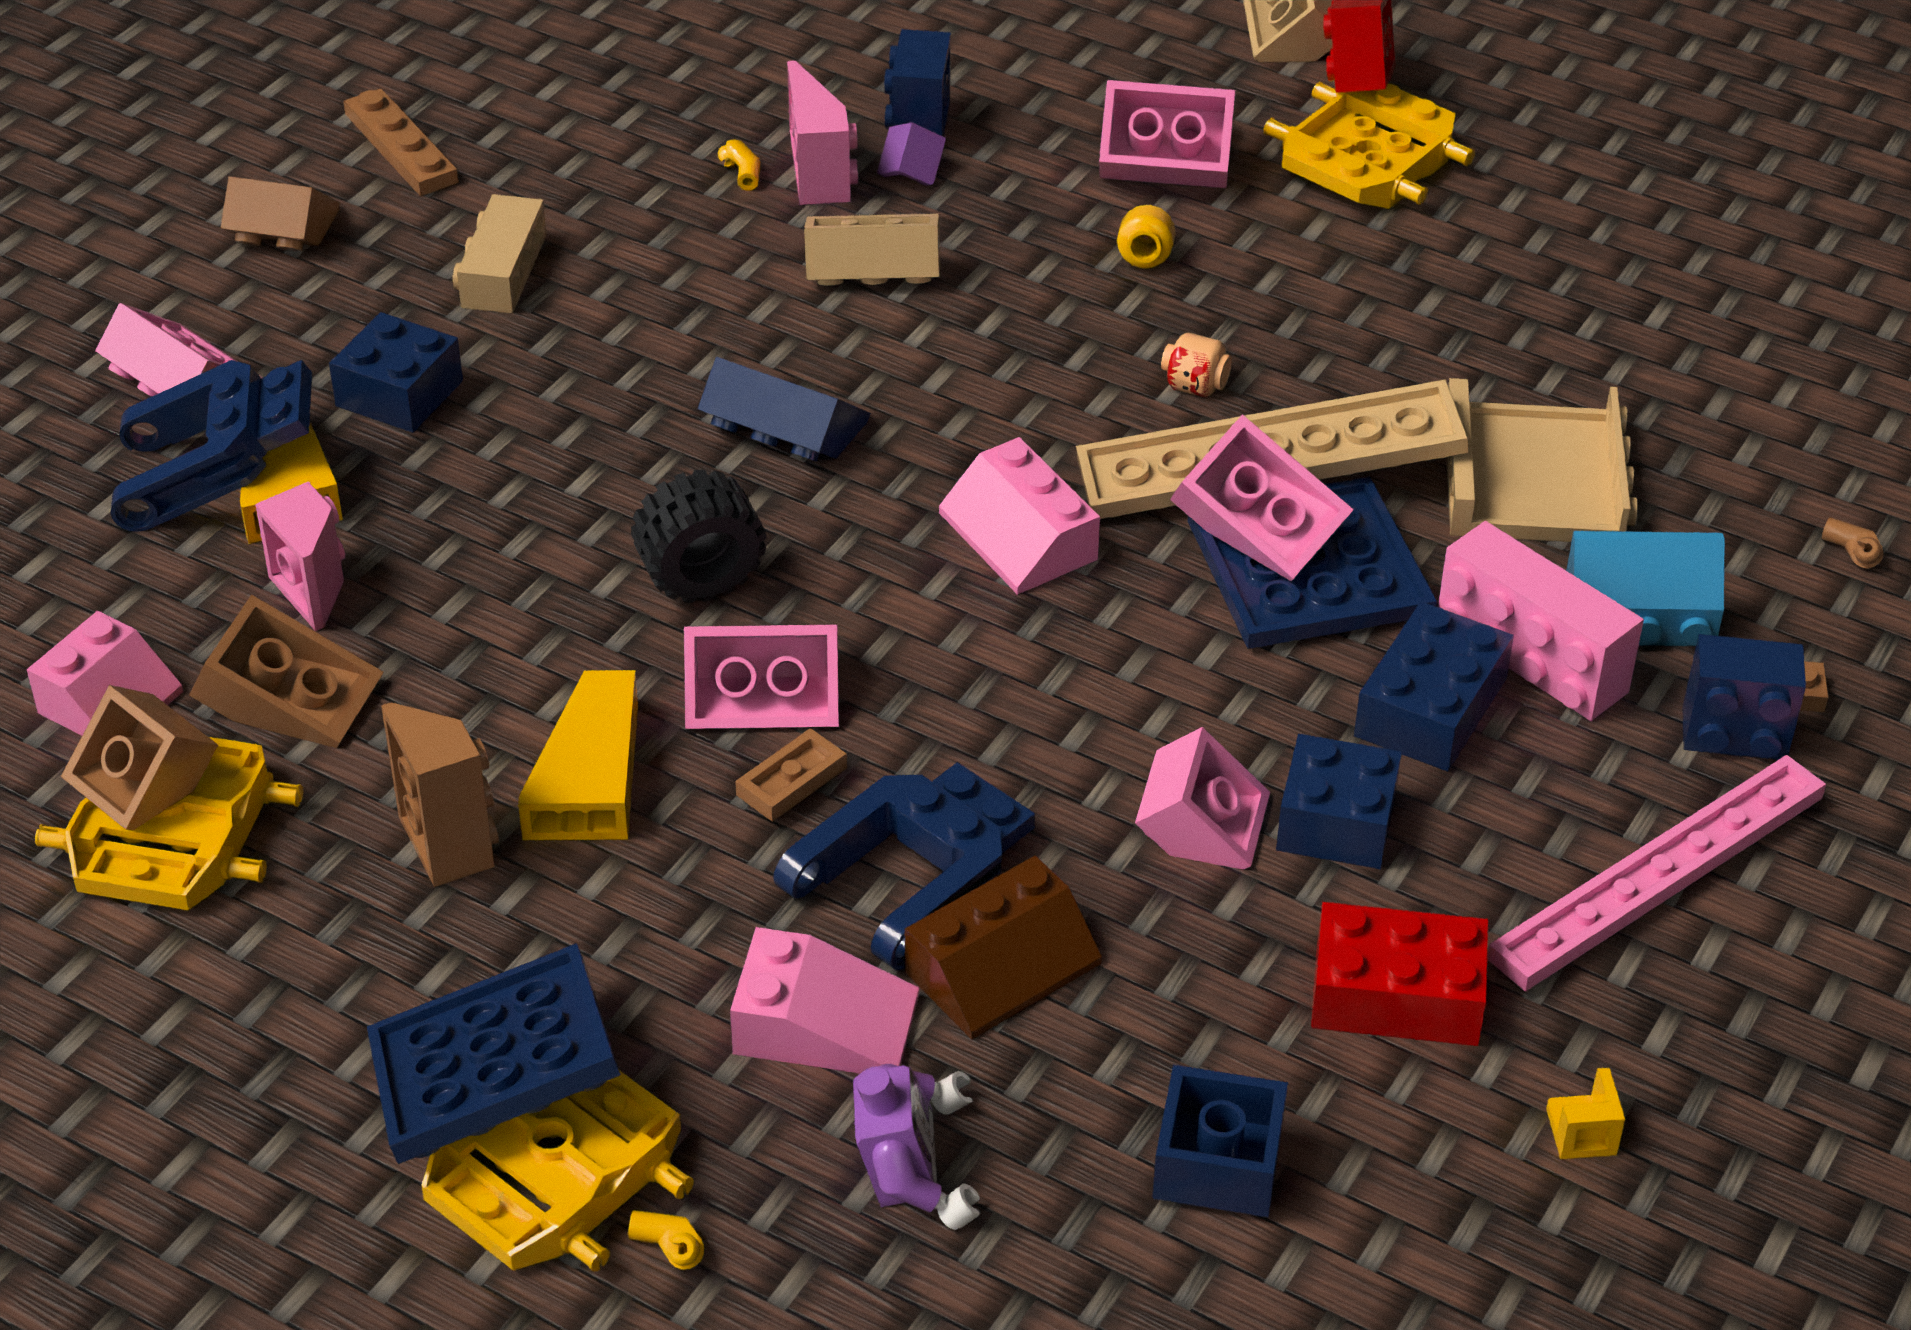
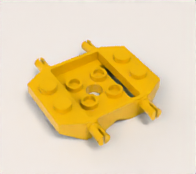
M1319 81L1312 90V98L1325 102L1324 106L1296 127H1290L1274 118H1270L1263 130L1265 135L1283 142L1282 168L1358 203L1388 209L1404 197L1421 205V202L1423 203L1427 197L1428 188L1416 184L1417 180L1431 176L1446 164L1449 158L1462 163L1464 166H1468L1475 156L1474 149L1456 143L1452 138L1455 113L1435 105L1430 100L1421 99L1405 92L1393 84H1388L1384 90L1336 93L1334 88ZM1376 122L1394 129L1396 132H1388L1376 126ZM1411 137L1425 143L1426 145L1422 147L1418 144L1411 142Z
M209 737L218 744V747L195 790L133 831L125 830L89 799L84 798L78 805L66 829L40 824L39 829L36 831L35 843L38 847L61 849L69 853L77 892L190 910L224 885L226 879L230 880L233 877L257 881L258 883L263 882L267 870L266 861L238 857L264 803L275 802L298 807L303 798V786L301 784L296 785L274 781L273 774L267 772L262 745ZM102 834L121 837L123 841L131 844L149 841L171 845L173 849L180 852L198 849L196 855L99 839Z
M620 1071V1076L607 1080L605 1084L595 1090L580 1091L551 1103L550 1106L540 1112L525 1113L496 1125L485 1134L478 1136L470 1135L441 1147L429 1157L422 1182L424 1201L512 1270L557 1258L565 1253H572L590 1267L592 1271L596 1272L600 1270V1264L603 1267L607 1263L610 1251L589 1237L588 1233L648 1182H657L677 1199L684 1198V1192L688 1194L692 1189L694 1180L670 1163V1157L681 1130L680 1114ZM545 1137H561L566 1140L561 1146L553 1149H544L536 1145ZM477 1149L494 1162L500 1171L511 1175L533 1192L540 1202L548 1204L551 1208L547 1212L542 1211L469 1153Z

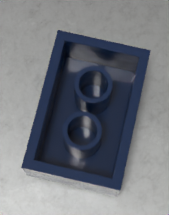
M1420 601L1359 692L1354 737L1386 749L1402 751L1404 756L1448 772L1507 679L1514 635Z

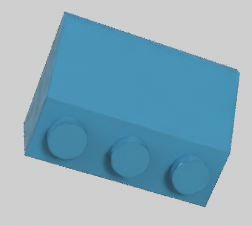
M1573 531L1566 571L1644 619L1639 645L1696 646L1699 634L1714 636L1719 634L1724 612L1725 539L1723 533Z

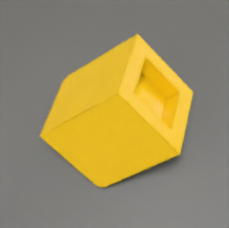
M1597 1068L1591 1095L1548 1099L1546 1110L1560 1159L1617 1155L1625 1117L1610 1068Z

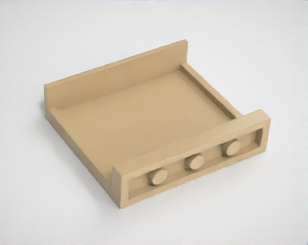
M1449 378L1448 388L1468 438V453L1446 457L1450 535L1464 536L1482 522L1487 521L1514 539L1572 542L1573 531L1626 532L1627 526H1635L1637 498L1629 497L1633 490L1634 469L1633 466H1626L1630 457V436L1622 435L1626 430L1627 407L1619 406L1617 387H1610L1606 409L1469 402L1468 379Z

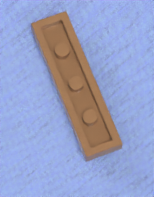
M381 88L364 91L359 96L344 100L345 115L420 197L459 183L456 167Z

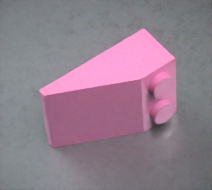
M787 61L789 127L799 205L851 202L850 185L858 184L857 160L850 159V149H857L856 123H848L845 105L797 61Z
M1243 414L1181 482L1170 499L1205 531L1290 581L1295 578L1354 510Z
M756 927L730 1009L733 1054L859 1074L868 1068L883 1064L901 1066L919 998V987L811 935Z

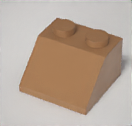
M228 177L221 229L234 234L235 242L261 246L262 239L277 241L276 247L302 251L303 244L319 246L339 212L340 202L312 187Z
M109 685L61 777L125 830L133 831L195 790L218 744L154 694Z

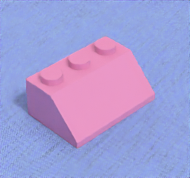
M119 303L95 350L111 361L108 367L111 371L129 380L136 378L140 381L137 388L150 396L161 393L230 360L237 361L182 324L123 303Z
M1020 437L979 453L939 505V514L1017 595L1098 560L1100 516Z
M837 625L684 627L685 729L839 727Z

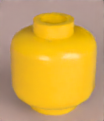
M1141 205L1130 210L1122 219L1117 236L1118 250L1123 259L1132 266L1142 269L1154 268L1162 264L1172 251L1175 239L1174 223L1169 214L1160 207Z

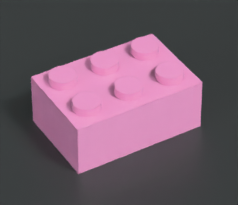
M1107 80L1099 157V178L1226 188L1235 90Z

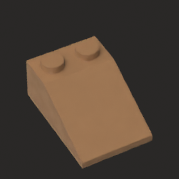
M251 594L205 662L189 696L234 722L337 748L384 672Z

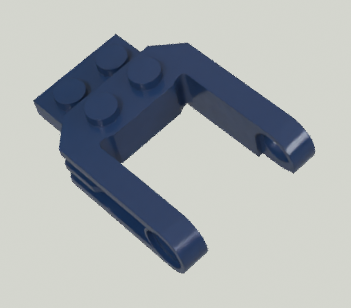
M230 360L127 408L121 418L120 440L130 451L133 449L144 452L154 451L170 443L174 445L205 430L208 442L197 449L120 483L114 489L112 495L111 517L113 521L125 530L134 532L145 531L251 484L266 467L263 457L268 451L309 433L312 372L303 360L287 367H278L263 378L256 373L251 365ZM137 423H148L153 425L157 432L152 435H140L131 427ZM136 499L148 504L149 508L145 511L134 512L128 510L123 503Z
M958 762L933 781L923 775H884L792 845L782 855L775 868L774 883L791 897L801 898L822 882L830 883L894 833L897 840L944 871L888 915L879 925L871 942L872 954L892 969L899 971L905 969V928L1001 875L1002 854L1035 828V813Z

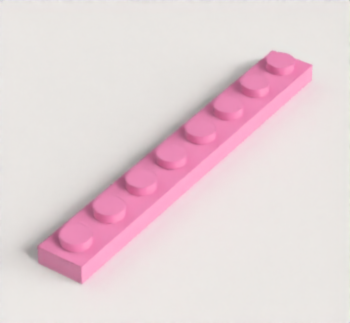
M1785 755L1490 943L1487 960L1526 992L1823 798L1826 783L1791 757Z

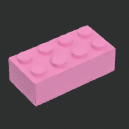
M1487 521L1482 522L1447 547L1438 607L1513 634L1514 639L1509 669L1589 721H1593L1629 693L1644 622L1642 617Z

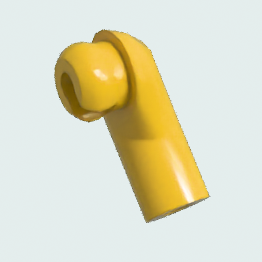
M728 140L726 145L721 146L718 150L719 160L723 161L725 159L724 166L728 168L734 167L737 164L739 167L738 186L746 191L754 190L759 182L760 159L741 140Z
M636 1210L632 1212L628 1229L629 1240L657 1243L669 1262L674 1267L682 1270L691 1269L702 1260L704 1243L686 1217Z

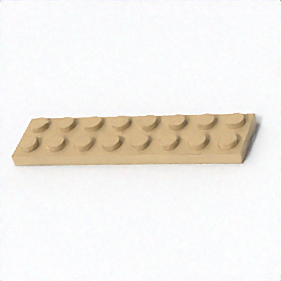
M1446 380L1245 415L1247 419L1319 480L1468 453V438ZM1240 417L1076 446L1088 505L1100 516V519L1176 506L1170 499L1181 482Z

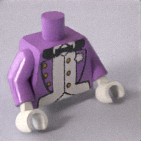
M883 1064L868 1068L854 1078L856 1142L881 1207L908 1203L927 1212H931L935 1208L944 1224L954 1230L964 1227L980 1215L977 1209L971 1207L980 1200L978 1192L972 1186L962 1184L949 1195L941 1192V1185L937 1184L933 1112L929 1101L931 1099L934 1107L944 1115H949L973 1102L972 1098L965 1097L959 1092V1089L971 1083L970 1078L965 1073L957 1071L943 1080L935 1082L932 1075L913 1071L909 1066Z

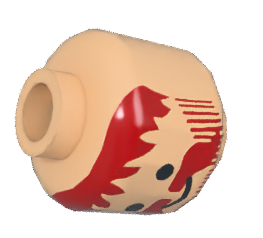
M1184 333L1179 337L1175 345L1168 344L1161 361V369L1167 371V380L1172 389L1200 397H1208L1216 389L1223 390L1228 381L1232 365V357L1226 354L1223 342L1194 333Z

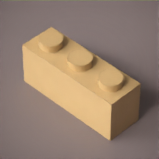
M492 194L485 211H480L478 214L477 229L474 236L467 238L465 255L462 262H457L454 267L453 287L454 289H459L461 308L504 313L514 312L547 235L544 202L542 199Z
M939 214L812 216L806 219L804 235L807 280H817V283L820 285L830 286L841 284L844 282V279H861V282L864 284L875 285L887 282V278H905V281L908 283L919 284L929 282L931 277H939L940 275Z

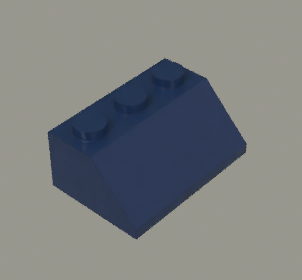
M716 357L698 406V410L713 415L710 424L737 433L739 425L753 429L751 439L776 448L780 439L793 443L791 453L816 462L820 453L836 459L866 425L871 415L870 412L840 399Z

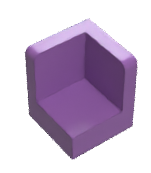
M914 123L889 127L877 174L884 177L903 175L923 185H932L936 177L946 138Z

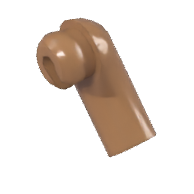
M1832 517L1828 518L1822 533V540L1845 547L1855 565L1861 568H1872L1881 562L1884 554L1883 548L1873 531Z

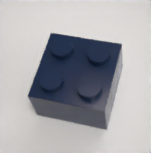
M901 29L898 46L891 45L889 69L885 71L884 93L889 94V104H886L885 129H889L892 126L914 123L944 137L950 107L951 32Z
M382 312L329 362L336 407L412 433L463 382L457 337Z
M1699 634L1682 707L1683 750L1776 760L1789 755L1806 689L1803 644Z
M1298 733L1280 808L1276 851L1381 869L1396 797L1402 751Z
M1173 1065L1156 1151L1152 1199L1269 1217L1288 1082Z

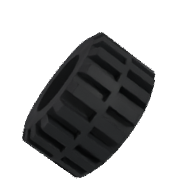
M705 469L694 470L693 474L686 476L685 473L675 475V480L668 484L663 481L656 486L657 492L653 495L647 494L641 501L644 508L635 511L633 516L635 525L631 526L633 543L655 587L660 592L664 591L667 597L673 600L681 597L683 602L693 603L697 598H701L705 602L713 600L714 596L720 593L725 596L732 592L731 588L735 585H743L749 579L747 574L751 571H756L761 564L758 557L765 555L766 544L764 540L767 538L765 529L743 488L731 476L726 478L723 472L715 470L707 475Z

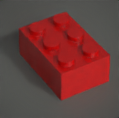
M1332 0L1331 7H1328L1327 14H1324L1323 17L1325 40L1332 39L1330 56L1326 58L1328 81H1335L1336 93L1386 89L1396 67L1392 0Z
M1322 902L1316 951L1311 1028L1478 1046L1486 1006L1488 919Z

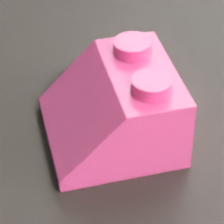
M306 482L255 505L268 576L315 631H318L325 627L343 585L344 578L341 560L345 559V552L342 543L336 535L335 524L339 522V514L333 501L328 496L322 497L309 482Z
M96 611L27 669L38 714L81 736L85 732L109 685L154 694L166 705H169L183 693L182 684L136 629L100 611Z
M1201 727L1156 750L1135 824L1169 856L1244 870L1252 865L1270 791L1212 735Z

